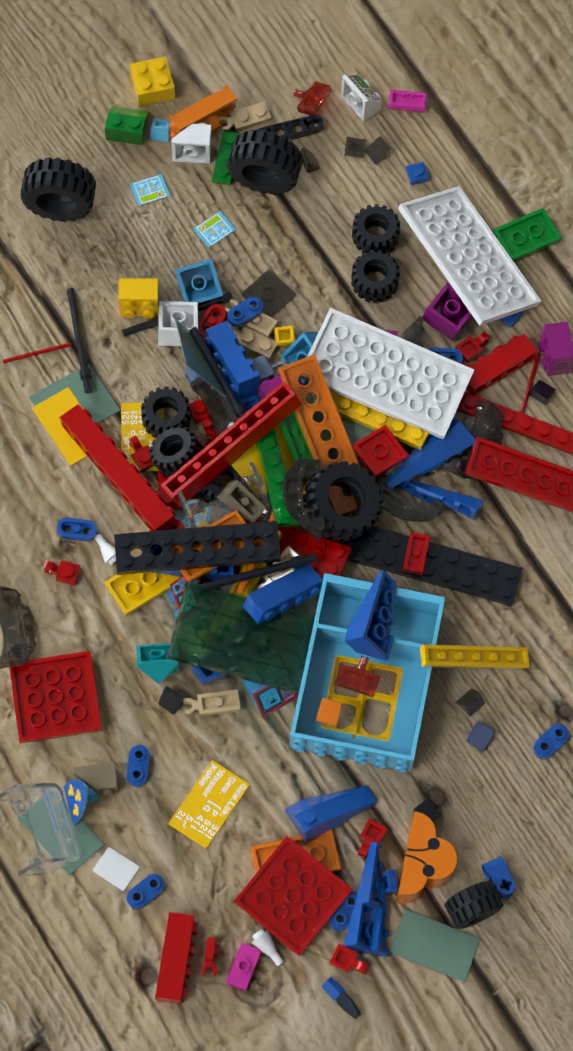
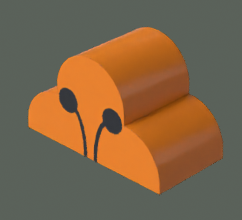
M414 811L396 903L408 904L414 902L422 895L424 888L435 889L444 886L451 879L457 864V854L454 847L445 839L436 837V829L432 820L420 812Z

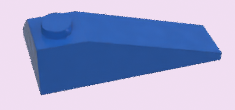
M385 570L380 571L349 624L344 640L357 653L384 661L389 659L394 636L390 634L391 625H394V618L391 617L392 606L395 605L396 581Z
M365 785L302 799L287 807L284 811L307 843L375 805L377 800Z

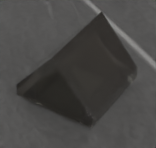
M470 689L456 701L470 717L485 704L480 693L473 689Z

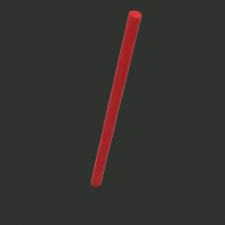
M71 342L4 359L3 363L70 347Z
M537 352L520 413L523 414L541 355L540 352Z

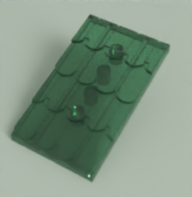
M185 583L167 658L221 674H228L260 685L264 684L286 692L298 693L300 691L315 620L314 616L288 610L285 613H278L270 621L265 620L257 624L243 608L246 597L217 589L201 592L199 584Z

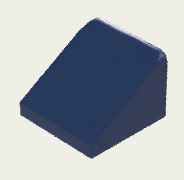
M477 721L466 742L484 752L495 731Z

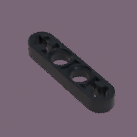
M310 115L256 129V131L275 132L276 130L284 131L283 136L287 140H294L320 133L323 129V119L319 115ZM299 125L302 127V130L295 132L292 130V127Z

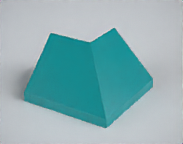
M177 643L136 646L137 668L158 684L169 674H179Z

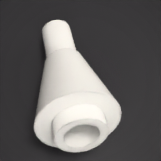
M98 534L95 540L100 546L105 565L107 567H116L115 548L106 542L102 534Z
M260 929L252 936L254 940L251 943L267 956H270L277 966L284 962L276 951L268 930L264 932L263 929Z

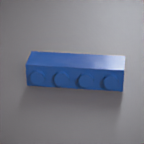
M308 563L248 594L243 608L257 624L265 620L270 621L278 613H285L290 607L303 603L305 599L317 596L321 591L320 587L323 579Z

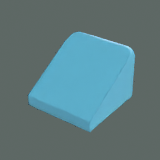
M153 119L150 128V140L168 142L170 134L168 125L170 121Z

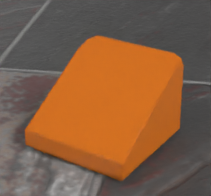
M322 698L316 721L336 727L342 703Z

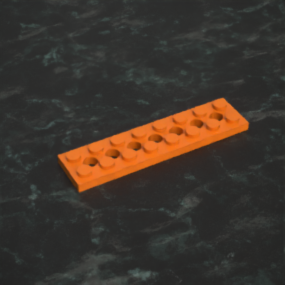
M311 355L278 368L282 382L284 381L293 390L302 403L294 412L318 472L333 462H338L339 464L341 461H348L349 465L352 463L359 464L316 355ZM306 375L309 378L308 385H301L298 382V377ZM308 393H313L316 396L314 404L306 402L305 397ZM314 412H321L324 419L322 422L314 421ZM328 430L330 432L331 438L329 441L321 439V431ZM331 448L338 451V457L335 460L328 457V450ZM331 486L328 491V498L332 508L338 514L342 515L357 509L353 495L347 497L342 492L343 487Z

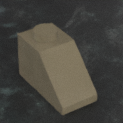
M238 480L229 482L217 496L231 511L237 510L241 517L252 523L266 508Z
M115 763L73 768L74 777L84 782L97 795L101 794L103 797H108L118 792Z

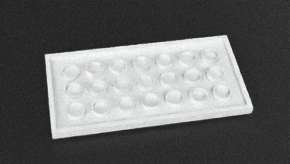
M460 186L399 205L398 210L479 326L539 306L540 298Z
M332 308L329 309L307 356L316 355L330 391L408 425L427 431L429 434L443 440L474 372L472 368ZM306 375L299 376L300 378L309 381V378Z

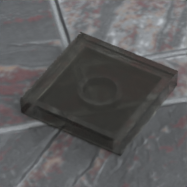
M268 269L242 292V297L245 300L250 297L259 298L263 302L262 313L273 317L296 297V293Z

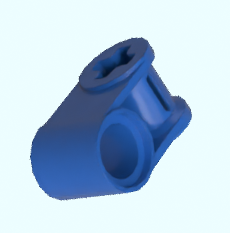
M500 856L483 864V873L488 881L493 882L500 899H509L513 895L515 882L505 860ZM501 886L509 887L508 891L505 888L501 889Z

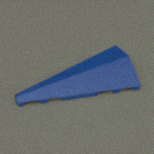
M453 418L444 440L429 434L422 449L418 450L415 448L385 483L386 490L392 492L395 486L403 482L407 484L411 481L412 477L418 474L422 476L446 463L447 458L455 454L458 456L463 454L464 449L470 446L473 447L475 438L460 421Z
M388 473L385 481L387 482L393 474ZM414 480L407 484L403 482L396 486L435 508L441 502L474 521L484 505V500Z
M374 842L370 843L344 946L357 953L390 957V950H387L386 945L389 930H385L384 917L387 916L385 882H381V870L384 868L379 858V849L382 848V844Z

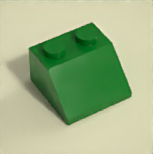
M112 106L108 112L105 124L106 140L143 145L149 111Z

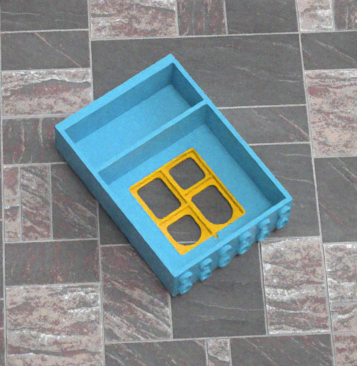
M324 573L291 728L289 747H292L297 752H305L307 750L312 751L317 756H325L326 754L333 756L337 760L351 759L361 765L370 763L381 769L390 767L395 768V771L400 773L411 772L432 667L421 666L420 646L436 645L445 597L396 588L395 605L392 606L391 617L394 618V625H391L390 634L394 636L389 659L384 661L357 653L344 641L349 624L373 583ZM341 662L360 665L364 668L358 697L344 696L334 692L338 667ZM373 669L396 673L397 679L393 694L374 692L369 689ZM322 698L354 706L356 711L352 724L347 728L339 729L317 722L316 718ZM368 699L386 702L391 705L386 730L380 735H370L362 727L365 703Z

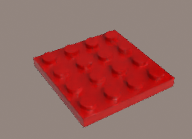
M90 651L9 663L20 744L102 731Z
M286 836L234 899L233 903L268 930L297 956H300L353 889L290 837Z

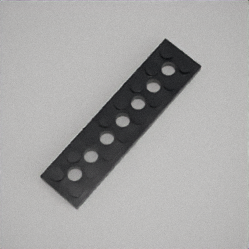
M277 521L114 534L117 575L281 562ZM256 539H262L264 541V545L261 547H256L253 544V541ZM238 540L244 543V546L239 549L232 545ZM220 542L224 547L221 550H215L212 545ZM201 544L203 549L200 552H195L192 550V546ZM174 546H181L183 548L182 552L178 554L173 553L171 549ZM159 547L162 549V553L160 555H153L151 550ZM134 549L142 551L139 557H133L130 553Z

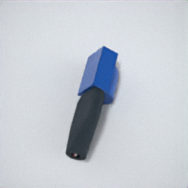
M332 977L327 979L321 987L334 1001L336 1000L337 1004L347 1014L357 1019L361 1012L347 993H344L345 989Z

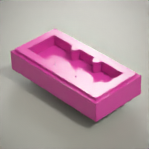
M390 90L388 109L425 112L427 93Z
M241 943L226 984L246 991L261 950Z

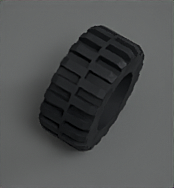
M250 130L249 132L245 131L239 134L233 141L227 168L231 177L236 182H240L243 187H248L252 191L256 190L263 194H283L296 186L303 163V156L299 147L282 135L279 136L275 132H266L265 130Z
M51 157L44 160L38 159L28 165L24 171L20 196L25 207L35 215L38 214L40 217L49 218L52 221H76L77 219L84 218L91 212L96 181L93 174L86 167L83 168L81 164L73 163L72 160L51 159Z
M341 461L339 464L338 462H333L317 472L304 489L306 493L303 494L302 501L306 502L303 506V512L308 514L306 519L308 523L312 522L314 525L313 529L316 532H322L321 536L326 539L329 536L332 541L337 542L340 539L343 542L356 539L368 531L379 519L378 515L382 512L380 504L383 503V496L379 495L381 491L380 485L376 486L374 482L376 481L373 475L370 477L367 474L368 470L366 468H358L359 464L352 463L349 465L348 461ZM331 486L343 487L353 495L357 505L354 517L342 516L332 508L328 499V491Z

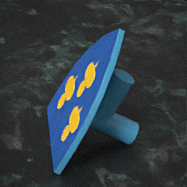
M70 780L64 785L72 823L76 825L84 814L86 804L98 802V795L94 794L92 789H88L84 782Z

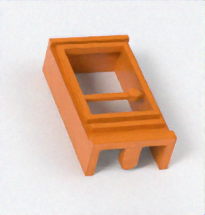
M228 85L224 86L222 91L218 90L216 94L213 93L173 116H169L170 124L168 126L171 142L172 138L191 124L205 123L211 125V132L226 125L227 123L225 122L219 123V118L222 116L230 117V112L236 108L234 102L237 101L236 96Z

